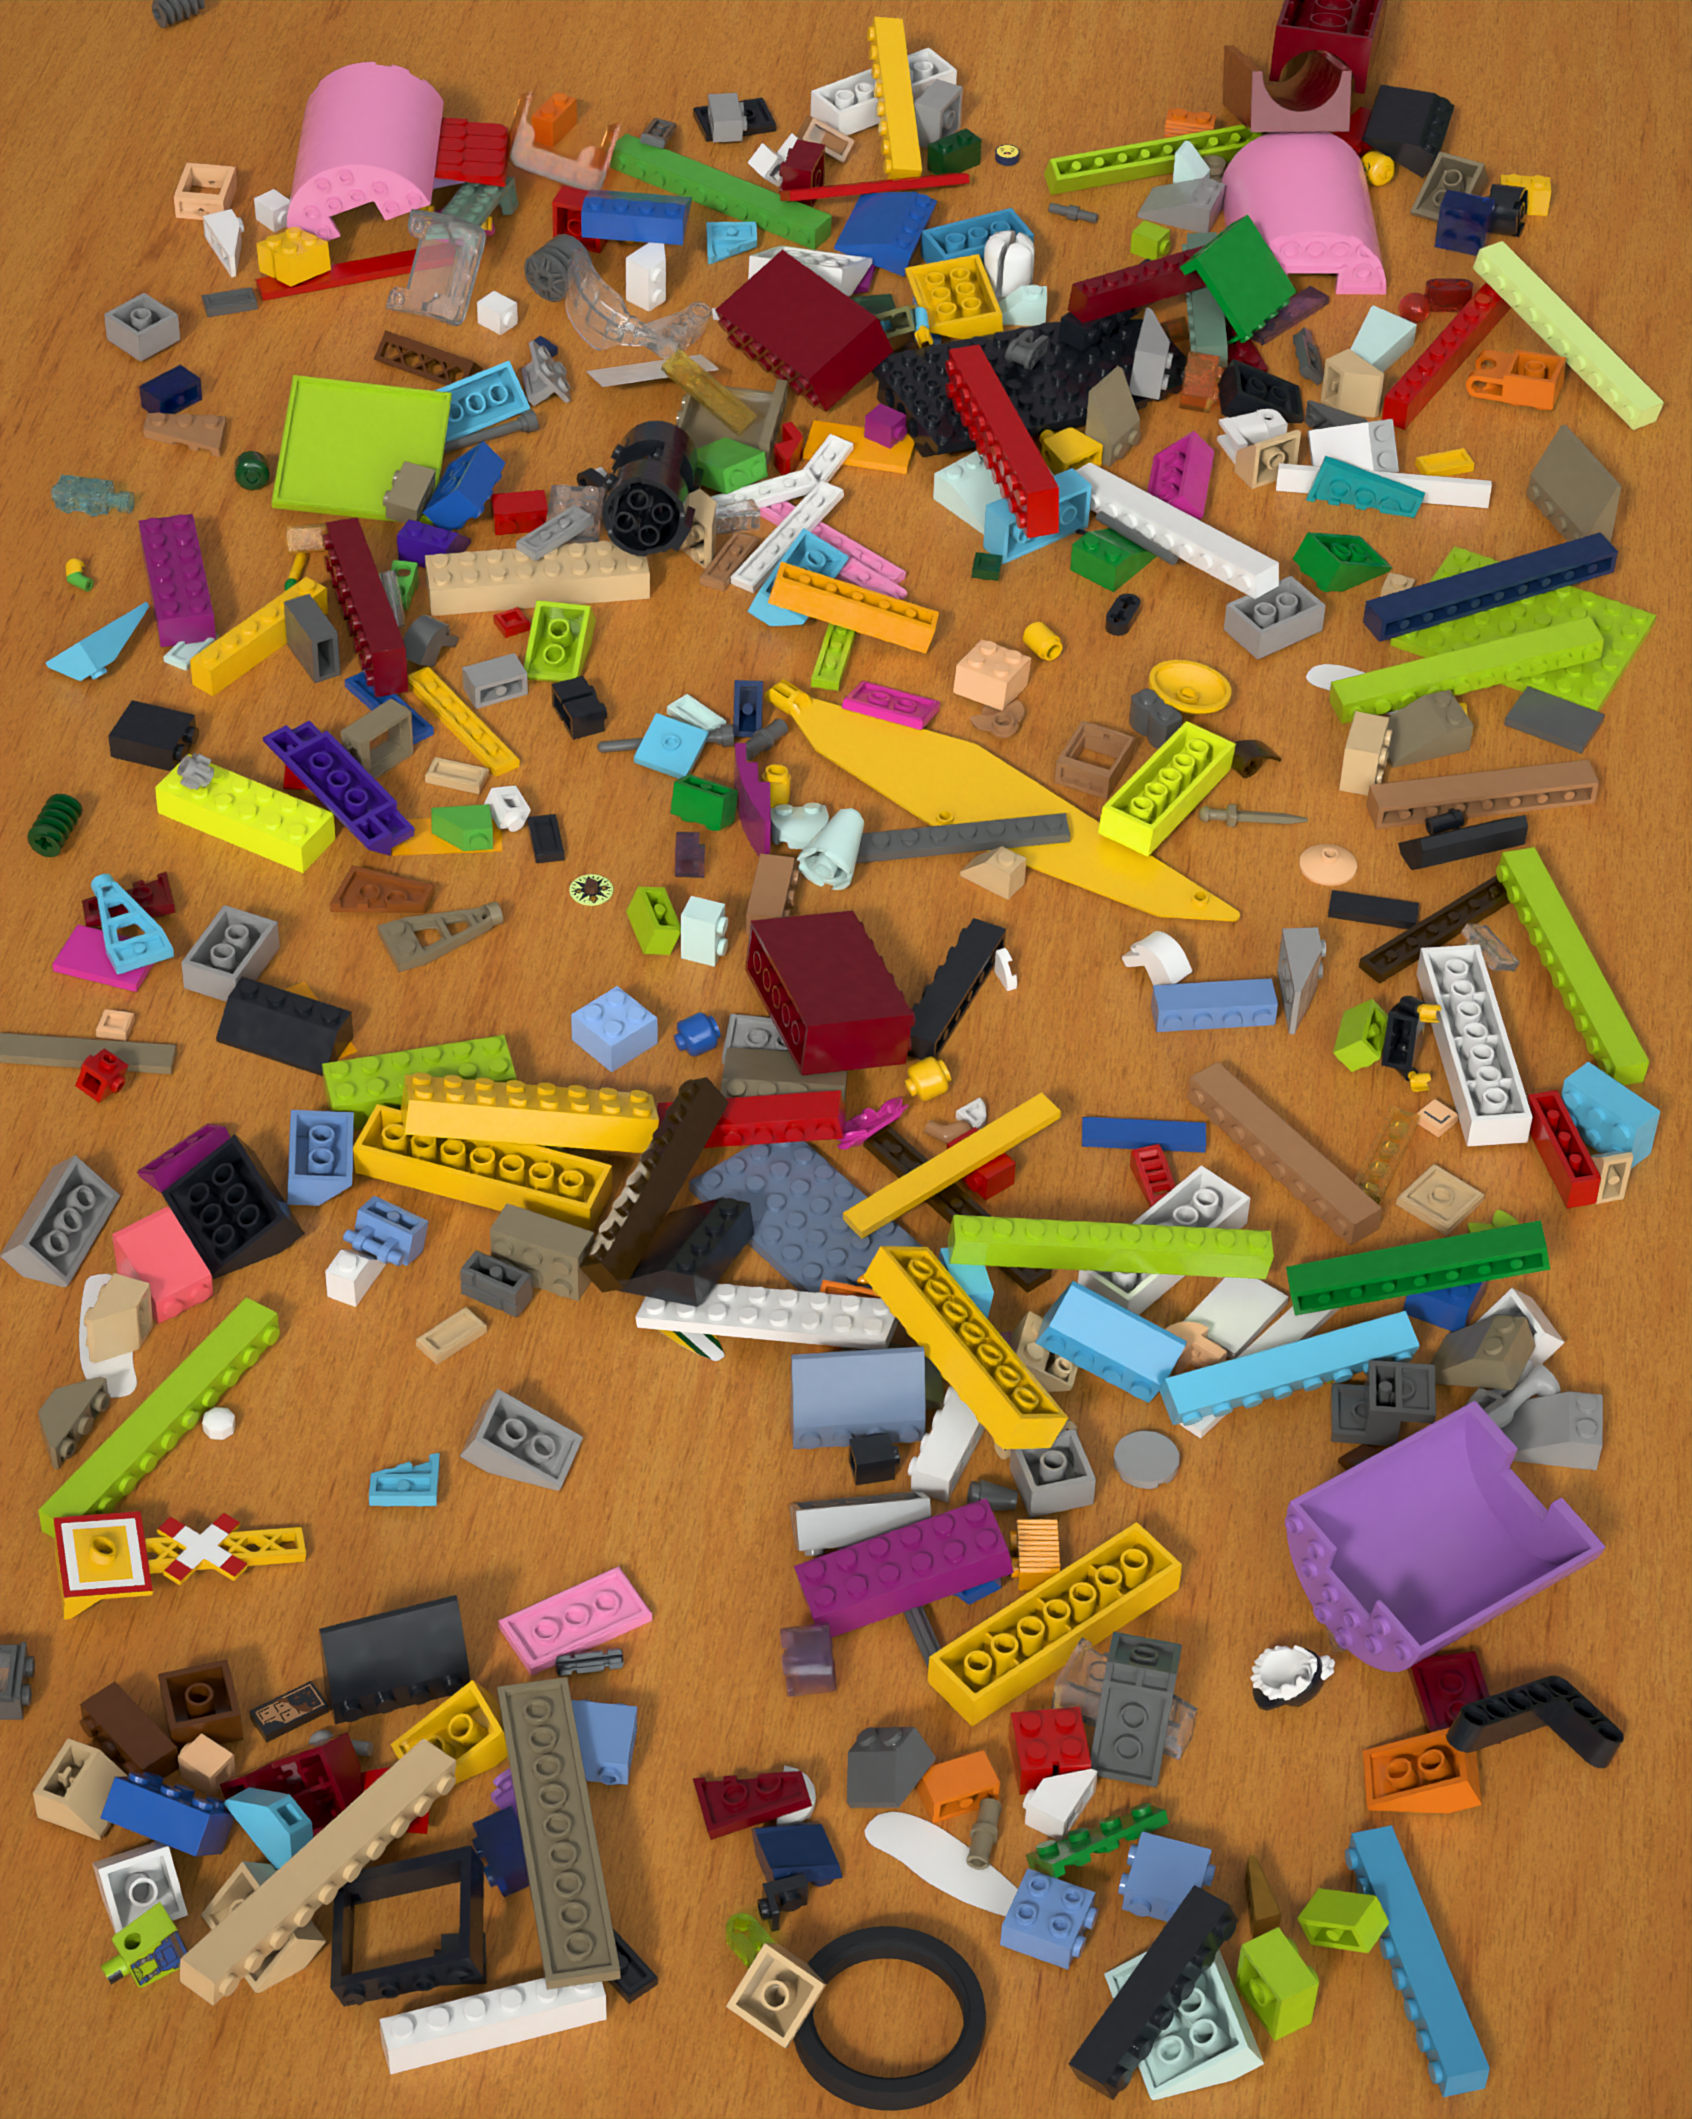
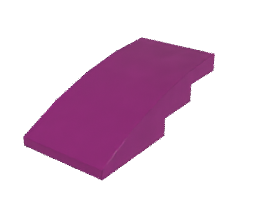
M735 743L734 789L738 790L736 807L741 825L759 857L760 853L770 855V782H758V762H746V743Z

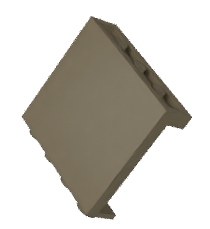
M694 373L693 378L687 381V395L682 397V411L679 410L677 413L676 425L690 436L696 449L727 437L764 451L766 465H769L787 404L788 381L777 379L774 392L699 383V373Z

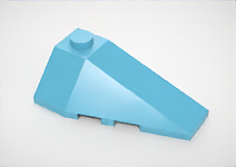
M145 602L45 664L48 668L78 681H82L88 676H91L93 680L106 673L105 666L116 659L149 608L148 603Z

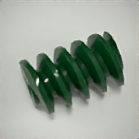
M66 794L50 796L28 832L27 839L32 849L44 857L57 856L77 824L78 818L82 815L83 808L75 798Z

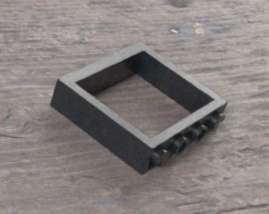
M471 1845L362 1869L353 1882H346L338 1890L333 1906L330 1988L344 2007L355 2004L359 2006L364 2002L383 1998H396L401 1994L415 1991H429L434 1987L452 1983L461 1984L466 1980L483 1977L484 1864ZM460 1882L459 1951L352 1974L355 1905Z

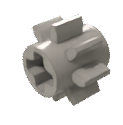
M193 753L192 757L189 755L185 756L177 770V774L183 777L180 784L198 790L199 786L205 788L211 782L214 775V769L208 766L211 759L200 753Z

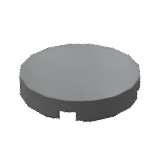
M1142 1430L1132 1432L1120 1439L1115 1447L1113 1465L1115 1470L1117 1469L1120 1473V1478L1124 1482L1137 1488L1153 1489L1158 1488V1484H1163L1164 1482L1167 1484L1173 1480L1178 1472L1180 1454L1176 1445L1168 1437L1157 1432Z

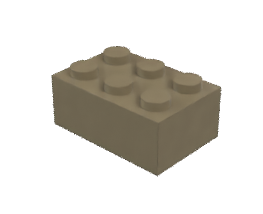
M508 1203L505 1205L490 1228L491 1256L531 1273L532 1287H538L561 1297L579 1301L591 1282L579 1266L586 1256L587 1248L594 1242V1232Z

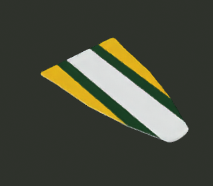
M657 1329L680 1346L713 1361H719L725 1356L715 1335Z

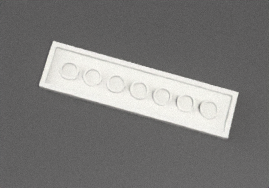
M715 1284L698 1307L645 1297L636 1315L638 1328L868 1350L887 1349L899 1321L897 1317L890 1313L889 1307L881 1298L737 1286L732 1284Z

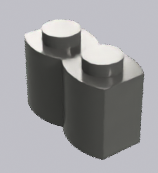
M1146 688L1131 696L1130 726L1137 733L1146 736L1148 742L1153 747L1159 749L1182 726L1181 714L1174 707L1164 704L1163 699L1153 690Z

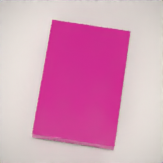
M861 681L843 699L842 708L922 730L939 712L941 702L871 682Z
M77 925L53 962V971L137 992L154 963L117 975L106 955L102 930ZM117 934L119 941L130 939V937Z

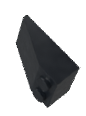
M1235 359L1231 361L1217 380L1221 414L1226 417H1236L1257 412V410L1273 409L1279 412L1287 423H1302L1304 421L1300 389L1296 384Z

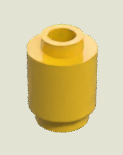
M1043 622L1032 623L1025 629L1023 642L1038 657L1051 661L1060 655L1062 651L1060 638Z
M779 764L767 766L762 774V782H770V808H775L781 804H788L791 776L788 773L787 767Z

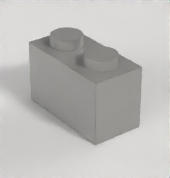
M737 93L708 94V118L713 143L742 141L743 131H747L746 116H744L743 102L738 101Z
M515 653L462 667L463 689L475 709L528 695L527 672Z

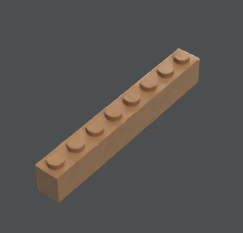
M1589 760L1369 785L1366 807L1375 828L1382 829L1424 824L1426 818L1448 813V809L1451 808L1459 809L1463 818L1466 819L1593 804L1596 800L1599 781Z
M1219 1062L1190 1077L1187 1098L1191 1104L1199 1108L1209 1117L1214 1125L1219 1126L1229 1135L1234 1143L1239 1144L1249 1153L1255 1162H1259L1270 1172L1275 1180L1280 1181L1290 1190L1292 1195L1311 1209L1316 1217L1321 1218L1332 1228L1337 1236L1342 1237L1351 1246L1379 1230L1382 1207Z

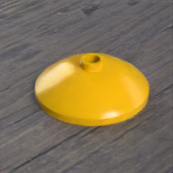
M1169 660L1161 662L1152 668L1148 678L1150 690H1153L1163 699L1164 704L1174 707L1181 713L1193 715L1211 714L1223 709L1231 698V686L1223 675L1204 664L1193 661Z

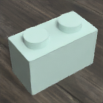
M695 896L690 897L681 914V958L715 967L719 957L725 955L728 948V939L725 938V933L729 922L728 917H725V904Z

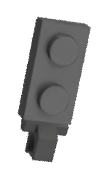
M1303 327L1301 331L1293 335V344L1297 350L1295 354L1300 365L1298 369L1305 379L1308 380L1310 378L1318 385L1323 381L1324 377L1319 348L1314 345L1311 332L1306 327Z

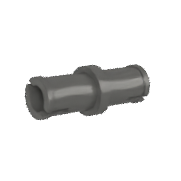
M776 718L764 729L760 728L755 731L753 737L746 742V760L751 761L763 750L771 749L774 746V742L788 732L787 724L782 719Z

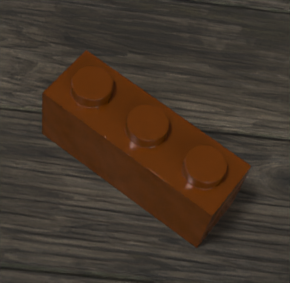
M116 1682L111 1683L80 1704L82 1714L80 1725L88 1737H95L100 1742L105 1755L110 1760L116 1759L121 1764L123 1772L128 1776L130 1772L143 1775V1772H150L165 1778L179 1769L177 1746Z

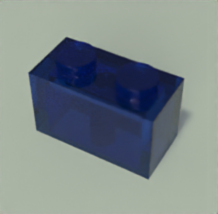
M181 364L139 386L141 407L149 413L176 414L202 400L201 379Z
M511 1805L472 1823L477 1837L473 1838L472 1842L479 1858L486 1857L488 1865L484 1867V1873L491 1888L497 1885L503 1897H506L528 1887L529 1881L519 1821L513 1806Z

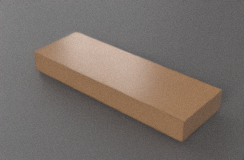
M734 531L701 574L700 585L725 592L731 584L730 577L759 547L760 538Z

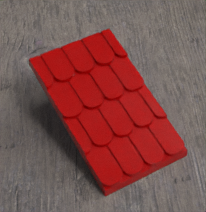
M442 117L433 189L464 182L506 187L511 135L509 128L498 123L468 122V119Z

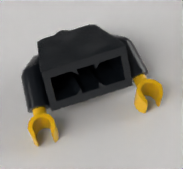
M1403 996L1399 1003L1388 1013L1381 1065L1394 1068L1406 1081H1410V1087L1413 1092L1430 1091L1427 1082L1431 1081L1430 1074H1418L1414 1064L1422 1048L1425 1023H1439V1020L1436 1018V1011H1441V1006L1426 1004L1413 996Z

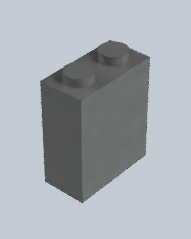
M306 594L285 601L284 613L287 645L314 683L341 675L338 632L311 595Z

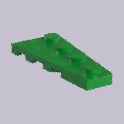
M1151 1803L1139 1804L1130 1809L1131 1813L1125 1816L1113 1815L1099 1821L1100 1826L1089 1830L1088 1828L1075 1829L1067 1834V1839L1062 1841L1049 1840L1042 1842L1036 1846V1851L1026 1854L1029 1868L1058 1878L1066 1874L1064 1866L1075 1864L1080 1867L1091 1861V1853H1109L1119 1848V1839L1124 1838L1126 1841L1135 1840L1141 1836L1142 1832L1150 1833L1168 1824L1169 1820L1166 1810L1153 1806Z

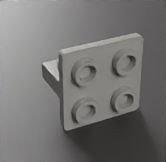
M532 340L529 346L533 361L521 369L528 401L535 406L541 401L548 399L555 392L565 403L570 402L569 390L571 387L566 380V368L560 361L555 362L551 358L545 346H539Z

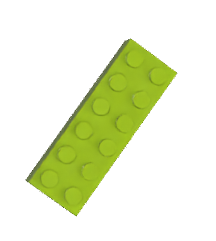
M505 1035L322 1064L324 1091L329 1111L354 1112L353 1130L364 1128L377 1104L401 1110L405 1075L421 1072L427 1073L432 1077L442 1078L447 1075H456L467 1080L489 1078L494 1082L507 1083L509 1080H517Z

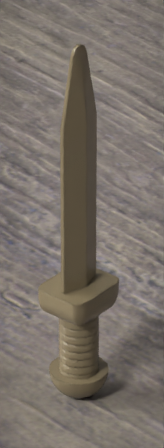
M1229 804L1226 810L1209 809L1208 806H1203L1199 810L1201 821L1205 823L1208 820L1226 821V825L1229 827H1235L1236 821L1294 824L1308 821L1305 817L1286 813L1237 811L1236 804Z

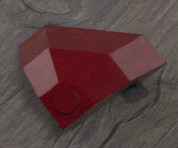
M346 1732L283 1755L219 1785L225 1800L249 1787L290 1794L311 1820L314 1838L361 1795V1765L349 1734Z

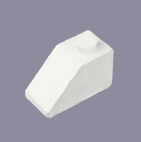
M341 1249L325 1271L327 1297L356 1307L386 1264L378 1261L377 1256L370 1253L359 1252L355 1249Z
M1086 1769L1043 1778L1037 1789H1030L1024 1799L1023 1808L1026 1809L1025 1825L1058 1841L1064 1840L1095 1793L1098 1771Z

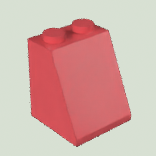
M168 1206L112 1234L117 1274L150 1284L152 1317L158 1324L214 1296L210 1271Z

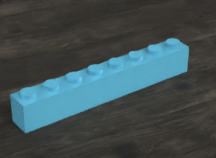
M1406 1311L1168 1377L1163 1381L1159 1391L1172 1425L1183 1423L1184 1426L1198 1423L1202 1420V1417L1214 1414V1417H1221L1229 1414L1236 1407L1244 1405L1246 1409L1260 1405L1264 1399L1274 1397L1275 1400H1281L1289 1397L1296 1390L1304 1388L1305 1391H1312L1320 1388L1324 1382L1334 1380L1335 1383H1340L1352 1378L1353 1374L1363 1371L1367 1374L1369 1360L1408 1363L1413 1359L1420 1345Z

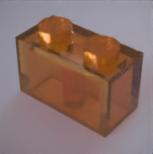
M1189 351L1184 369L1179 408L1209 414L1211 405L1217 404L1219 389L1215 388L1216 382L1220 383L1223 370L1222 367H1218L1220 356Z

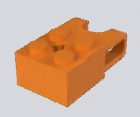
M1515 349L1514 354L1484 350L1476 359V370L1470 373L1466 381L1467 392L1476 398L1501 401L1514 406L1524 405L1535 407L1538 410H1553L1564 384L1566 357ZM1483 361H1491L1494 367H1487ZM1479 380L1487 382V384L1480 388L1474 384V381Z

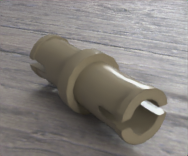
M984 1798L980 1801L977 1821L971 1826L970 1830L972 1841L966 1861L967 1865L977 1870H984L989 1866L992 1845L998 1840L999 1831L997 1824L1000 1812L1002 1811V1804L992 1798Z

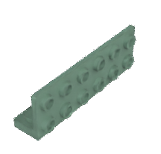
M514 177L506 178V187L465 182L424 234L425 240L463 238L461 247L463 253H466L467 262H477L484 253L480 233L482 224L497 205L501 206L503 215L513 214L519 206Z

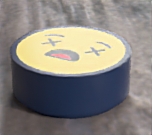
M1005 144L996 148L995 160L997 163L1004 166L1018 163L1020 151L1016 146Z

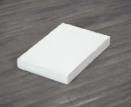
M1225 1277L1183 1322H1195L1209 1327L1207 1339L1225 1349L1227 1357L1236 1359L1288 1304L1289 1296L1259 1279Z

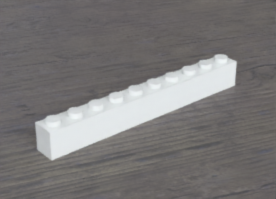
M1091 462L1075 470L1092 485L1090 510L1096 513L1100 511L1105 512L1177 555L1182 560L1254 599L1279 586V562Z

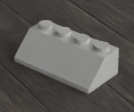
M76 1155L52 1167L1 1252L0 1257L23 1277L61 1287L68 1286L120 1195Z
M922 1491L789 1503L795 1547L799 1551H804L805 1556L825 1554L824 1549L838 1547V1550L931 1518L930 1498Z

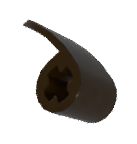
M1256 740L1234 742L1236 746L1231 768L1243 778H1249L1254 775L1259 769L1262 759L1281 761V758L1263 742Z

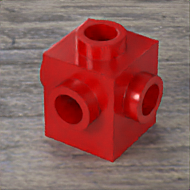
M104 1048L95 1056L89 1055L84 1060L75 1086L100 1103L112 1093L117 1094L122 1090L127 1081L124 1076L129 1065Z

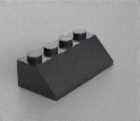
M242 977L228 996L216 1041L323 1076L322 1064L336 1062L353 1039L352 1012Z

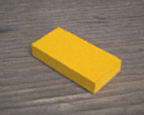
M1461 448L1416 457L1415 466L1422 475L1446 477L1474 471L1475 463L1466 450Z

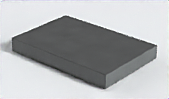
M1527 686L1505 717L1504 725L1582 754L1604 722L1605 714Z

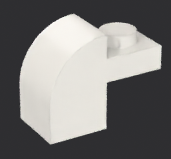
M1154 931L1143 940L1130 946L1131 950L1122 956L1126 967L1145 966L1153 985L1176 984L1193 972L1180 945L1171 936L1161 931Z

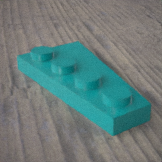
M1325 455L1308 491L1306 501L1315 502L1316 499L1328 501L1330 505L1339 506L1340 503L1355 505V509L1366 510V508L1379 509L1380 513L1414 518L1424 499L1425 492Z

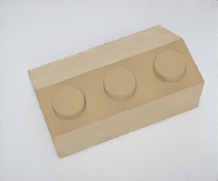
M246 1861L240 1863L201 1914L211 1930L276 1872L272 1864ZM310 1920L304 1927H298L292 1932L284 1946L279 1950L274 1949L265 1957L260 1968L254 1973L249 1972L245 1979L255 1993H261L306 1968L326 1940Z

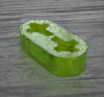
M738 1913L731 1916L726 1923V1942L748 1969L757 1956V1950L760 1951L764 1943H776L751 1915ZM739 1928L742 1932L748 1930V1939L743 1933L735 1934L736 1929Z

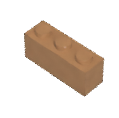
M760 853L746 912V935L750 933L751 920L791 916V910H788V907L793 908L795 901V890H792V888L798 887L800 870H795L794 857Z

